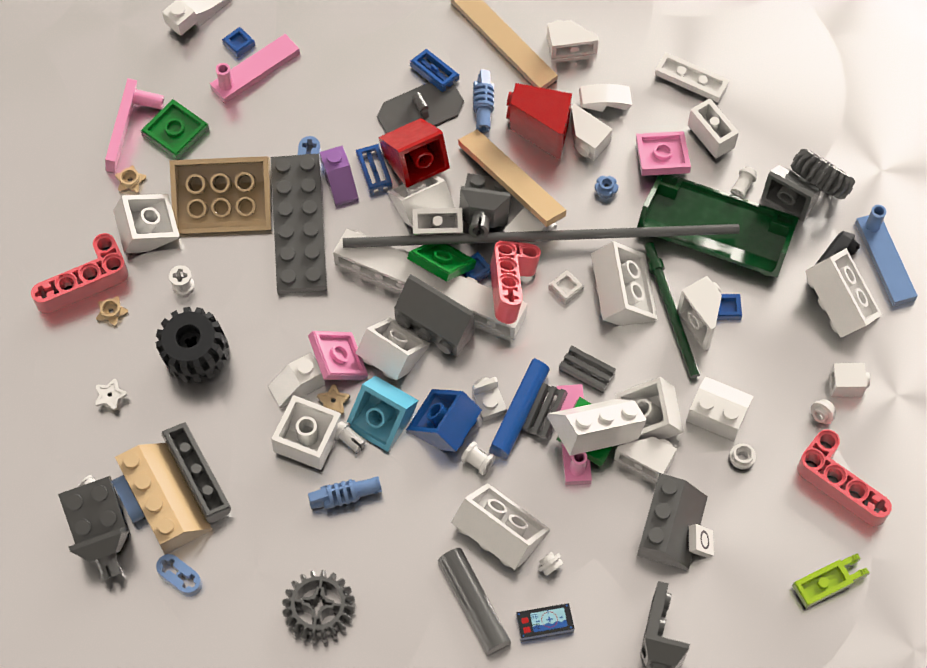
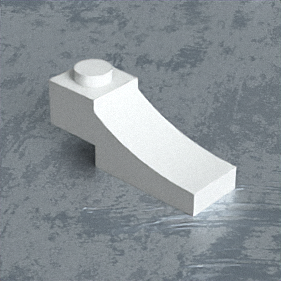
M176 0L162 11L164 22L181 36L194 24L200 27L231 0Z

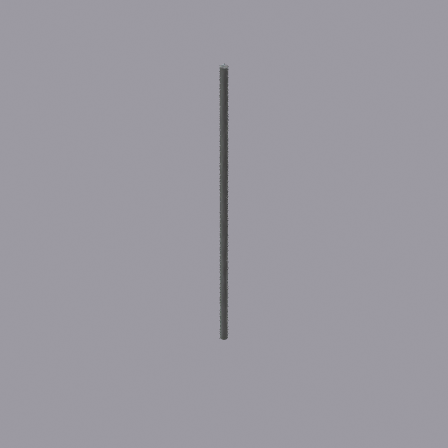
M739 224L497 232L488 233V236L480 239V233L477 234V238L471 236L470 233L343 238V248L739 234L740 227Z

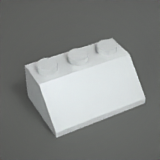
M614 241L591 253L592 268L597 285L596 290L601 307L600 313L603 320L619 326L658 320L645 253Z
M847 248L805 270L808 284L811 288L815 289L819 305L827 312L831 319L830 325L834 332L839 334L840 338L868 325L882 315Z
M620 399L552 412L547 415L570 456L638 441L646 423V418L635 401Z
M488 483L463 500L451 522L458 527L462 534L470 536L479 543L482 549L490 551L505 566L511 567L514 570L529 558L550 531L548 527Z

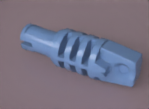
M483 69L480 70L477 81L473 82V110L476 113V130L478 129L481 133L490 131V114L494 110V84L490 83V71Z
M378 476L357 482L349 479L348 481H341V483L322 486L320 490L308 493L311 509L321 507L329 509L338 505L342 506V504L357 502V500H360L359 497L380 493L382 489Z

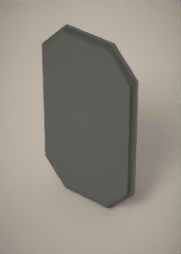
M428 82L383 102L377 118L386 133L420 118L435 126L458 116L464 99L454 83L450 87L447 86L444 92H441Z

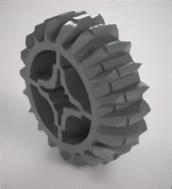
M801 149L795 155L790 165L796 174L838 199H845L851 193L856 183L850 174L808 149Z
M312 570L310 572L311 578L307 579L304 574H301V583L295 580L291 582L295 590L286 589L285 594L289 598L282 600L283 606L287 607L282 610V614L284 617H288L285 622L288 627L293 626L292 633L294 635L301 632V639L304 641L311 635V641L314 644L317 642L318 636H321L323 643H326L327 635L331 634L332 638L336 639L338 638L336 630L338 629L344 633L346 627L343 623H352V617L349 615L355 613V607L352 606L355 603V598L350 595L352 592L351 587H344L345 580L343 578L336 581L337 576L334 572L327 578L325 570L320 572V576H316L315 571ZM316 589L312 596L302 597L308 591ZM328 589L334 592L341 600V604L327 599L325 590ZM321 597L323 606H320V609L318 610V613L316 615L314 607L318 606ZM297 609L312 615V624L303 621L298 616ZM335 616L330 622L322 624L325 617Z

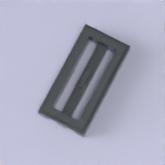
M572 345L559 365L560 370L601 392H604L616 372V368ZM570 362L583 371L604 380L603 383L568 365V363Z
M542 383L522 429L530 434L548 439L553 428L549 419H547L542 431H540V428L549 412L554 396L557 395V399L550 413L561 410L568 394L567 391Z

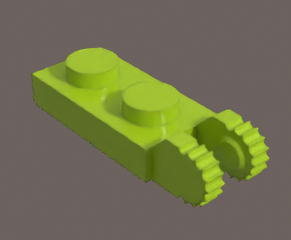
M858 553L843 560L839 559L793 583L792 586L805 608L852 586L853 583L870 574L867 568L860 569L851 575L846 570V568L860 561L861 558Z

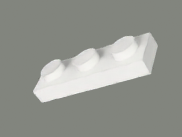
M666 52L656 67L654 74L718 103L729 84L728 79Z

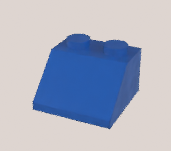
M432 389L406 430L440 450L456 452L464 443V439L470 429L476 424L482 409L464 391Z

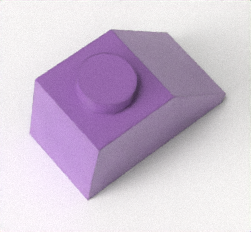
M343 145L321 151V167L335 206L359 200L351 167Z

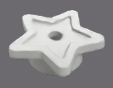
M113 379L108 385H96L99 396L95 405H105L112 410H116L121 399L126 397L128 393L119 389L116 379Z

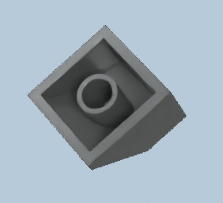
M778 165L769 172L761 199L788 214L799 217V220L804 222L817 202L821 189L796 175L792 170Z

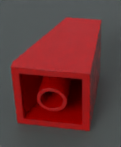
M515 83L514 91H509L507 98L506 119H510L509 129L554 158L561 159L570 121L572 93Z
M422 118L378 137L382 155L407 188L450 169L443 132Z

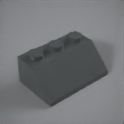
M410 274L394 307L397 323L406 329L411 328L417 332L421 339L425 341L430 340L437 344L442 352L446 354L451 353L458 357L474 335V312Z
M659 473L637 556L689 570L693 555L689 551V526L694 524L701 525L708 496L686 480Z

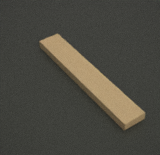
M451 0V3L533 86L547 88L558 80V75L483 0Z
M478 129L458 139V146L546 227L566 217V209Z

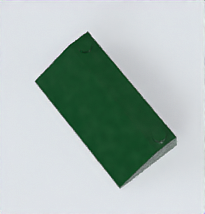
M671 174L658 175L642 207L637 228L739 224V234L664 236L659 238L759 271L763 275L778 278L799 217Z

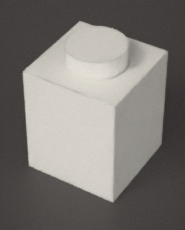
M865 363L833 364L829 373L831 397H862L866 388L870 387V374L865 370Z

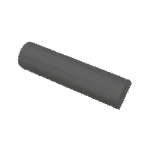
M186 422L162 431V437L206 521L213 523L226 517L231 511V506Z
M455 548L443 554L438 559V564L486 655L488 656L511 644V640L463 550Z

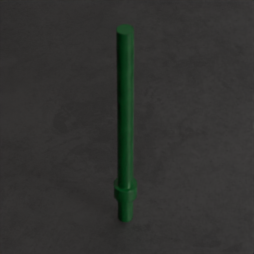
M649 242L644 247L649 259L648 266L650 272L655 276L690 378H697L700 376L664 274L665 267L663 261L658 257L654 243Z

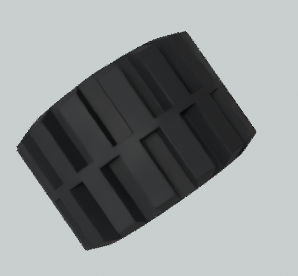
M184 307L183 313L178 314L177 310L170 313L172 318L170 320L164 318L161 322L164 329H157L156 337L159 341L156 342V348L171 374L175 377L180 376L182 381L189 382L192 377L195 383L202 382V377L207 375L208 379L214 377L213 371L215 369L221 371L224 367L221 360H227L229 355L226 349L229 348V344L219 322L216 321L213 314L210 312L206 314L204 309L196 307L195 312H192L190 307Z

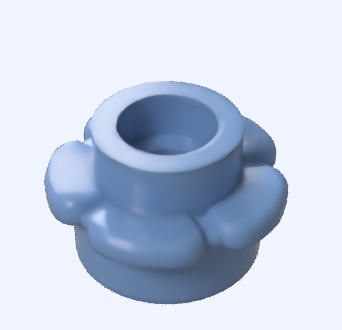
M600 176L596 180L597 183L594 188L600 197L611 198L618 191L619 186L616 184L617 180L614 177Z

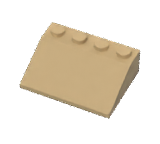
M270 157L169 160L172 210L179 234L272 230Z

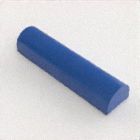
M536 358L532 359L489 448L490 454L504 459L509 457L541 385L550 371V368L544 362Z

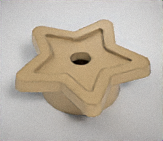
M133 165L122 170L121 173L115 174L116 178L120 181L119 192L131 190L138 193L139 184L146 179V175L139 174Z
M118 296L113 299L98 301L100 313L97 315L96 320H108L113 326H116L119 317L126 315L128 309L120 306Z
M333 384L327 393H320L317 395V398L323 403V407L343 415L344 403L350 398V395L340 393L336 385Z

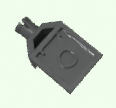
M468 173L465 186H461L459 208H462V220L470 225L469 233L474 238H477L478 230H481L480 239L488 236L489 227L495 228L507 225L513 196L493 177Z
M111 476L58 494L75 542L74 545L69 546L70 552L89 562L95 560L102 580L122 574L116 558V552L121 551L129 533V528Z
M658 581L653 595L640 654L645 666L648 668H679L685 660L690 644L661 637L666 623V619L661 617H666L672 596L671 593H667L669 583Z

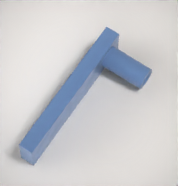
M875 205L872 207L869 215L856 219L857 229L892 307L915 301L918 295L883 221L887 213L886 208L882 205Z

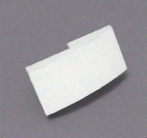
M594 84L580 86L579 88L582 108L603 112L606 106L629 110L632 105L628 86Z

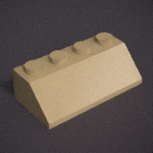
M166 443L137 445L115 457L165 555L212 531V527L206 521Z

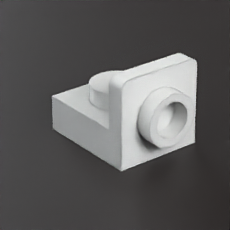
M485 377L472 385V396L475 403L482 409L480 416L483 421L507 413L506 405L498 389L496 377L490 379Z

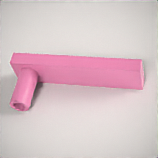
M284 34L231 70L227 63L218 64L216 66L217 79L210 83L211 89L225 104L298 56L300 50Z
M128 78L105 158V169L107 172H116L134 104L162 109L164 96L137 90V80Z
M582 384L557 386V389H564L568 393L560 411L573 408L579 397L584 399ZM561 443L565 485L591 484L590 460L587 459V454L580 453L570 456L565 446Z

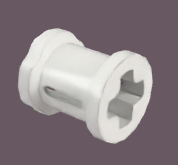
M182 265L172 268L169 273V280L172 283L173 291L182 297L188 296L193 292L195 285L191 279L192 275L189 268Z
M472 442L464 451L461 461L470 463L479 470L481 475H485L493 465L496 456L494 454H487L478 448L476 442Z

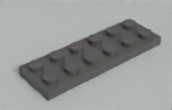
M319 154L271 157L277 293L327 290L320 156Z

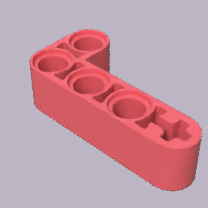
M102 233L94 238L93 248L97 259L34 285L31 290V297L40 312L51 313L118 285L127 279L128 269L112 235ZM105 247H110L108 250H102ZM113 267H119L117 270H111ZM96 276L93 280H88V278ZM68 286H73L69 290H64Z
M499 241L495 244L490 271L495 317L502 323L512 324L517 321L523 299L520 276H533L536 273L541 255L540 248L534 244L512 241Z
M828 429L819 432L803 452L797 465L800 476L871 526L883 524L892 510L890 500L832 459L840 444V438L836 432ZM820 442L828 443L831 448L823 447ZM805 461H812L817 467H810ZM827 476L835 477L838 483L830 482ZM849 492H857L860 498H853Z

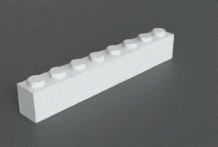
M346 228L333 251L335 264L401 292L407 278L412 274L473 311L474 323L515 339L527 315V303L523 300L517 321L512 324L502 323L495 317L492 286L486 287L471 277L465 278L462 276L446 282L408 260L409 252L404 249L397 250L390 246L343 248V238L367 237L360 231H352Z

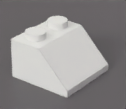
M437 175L408 188L401 184L387 191L401 218L411 227H413L412 209L455 207L446 181Z
M168 194L123 195L113 210L124 253L149 252L180 237Z
M708 276L682 290L677 308L679 317L704 351L710 347L722 297L719 286L715 282L712 283Z
M387 318L366 329L355 354L360 356L366 364L375 366L383 371L386 377L398 380L410 372L429 348L430 343L421 339L409 329L400 326L392 318Z
M658 377L615 394L616 399L635 401L646 418V423L638 440L650 437L668 439L684 433L675 387L663 378Z
M705 377L690 407L686 422L734 441L753 396Z
M293 395L271 439L273 451L321 470L332 448L341 413Z

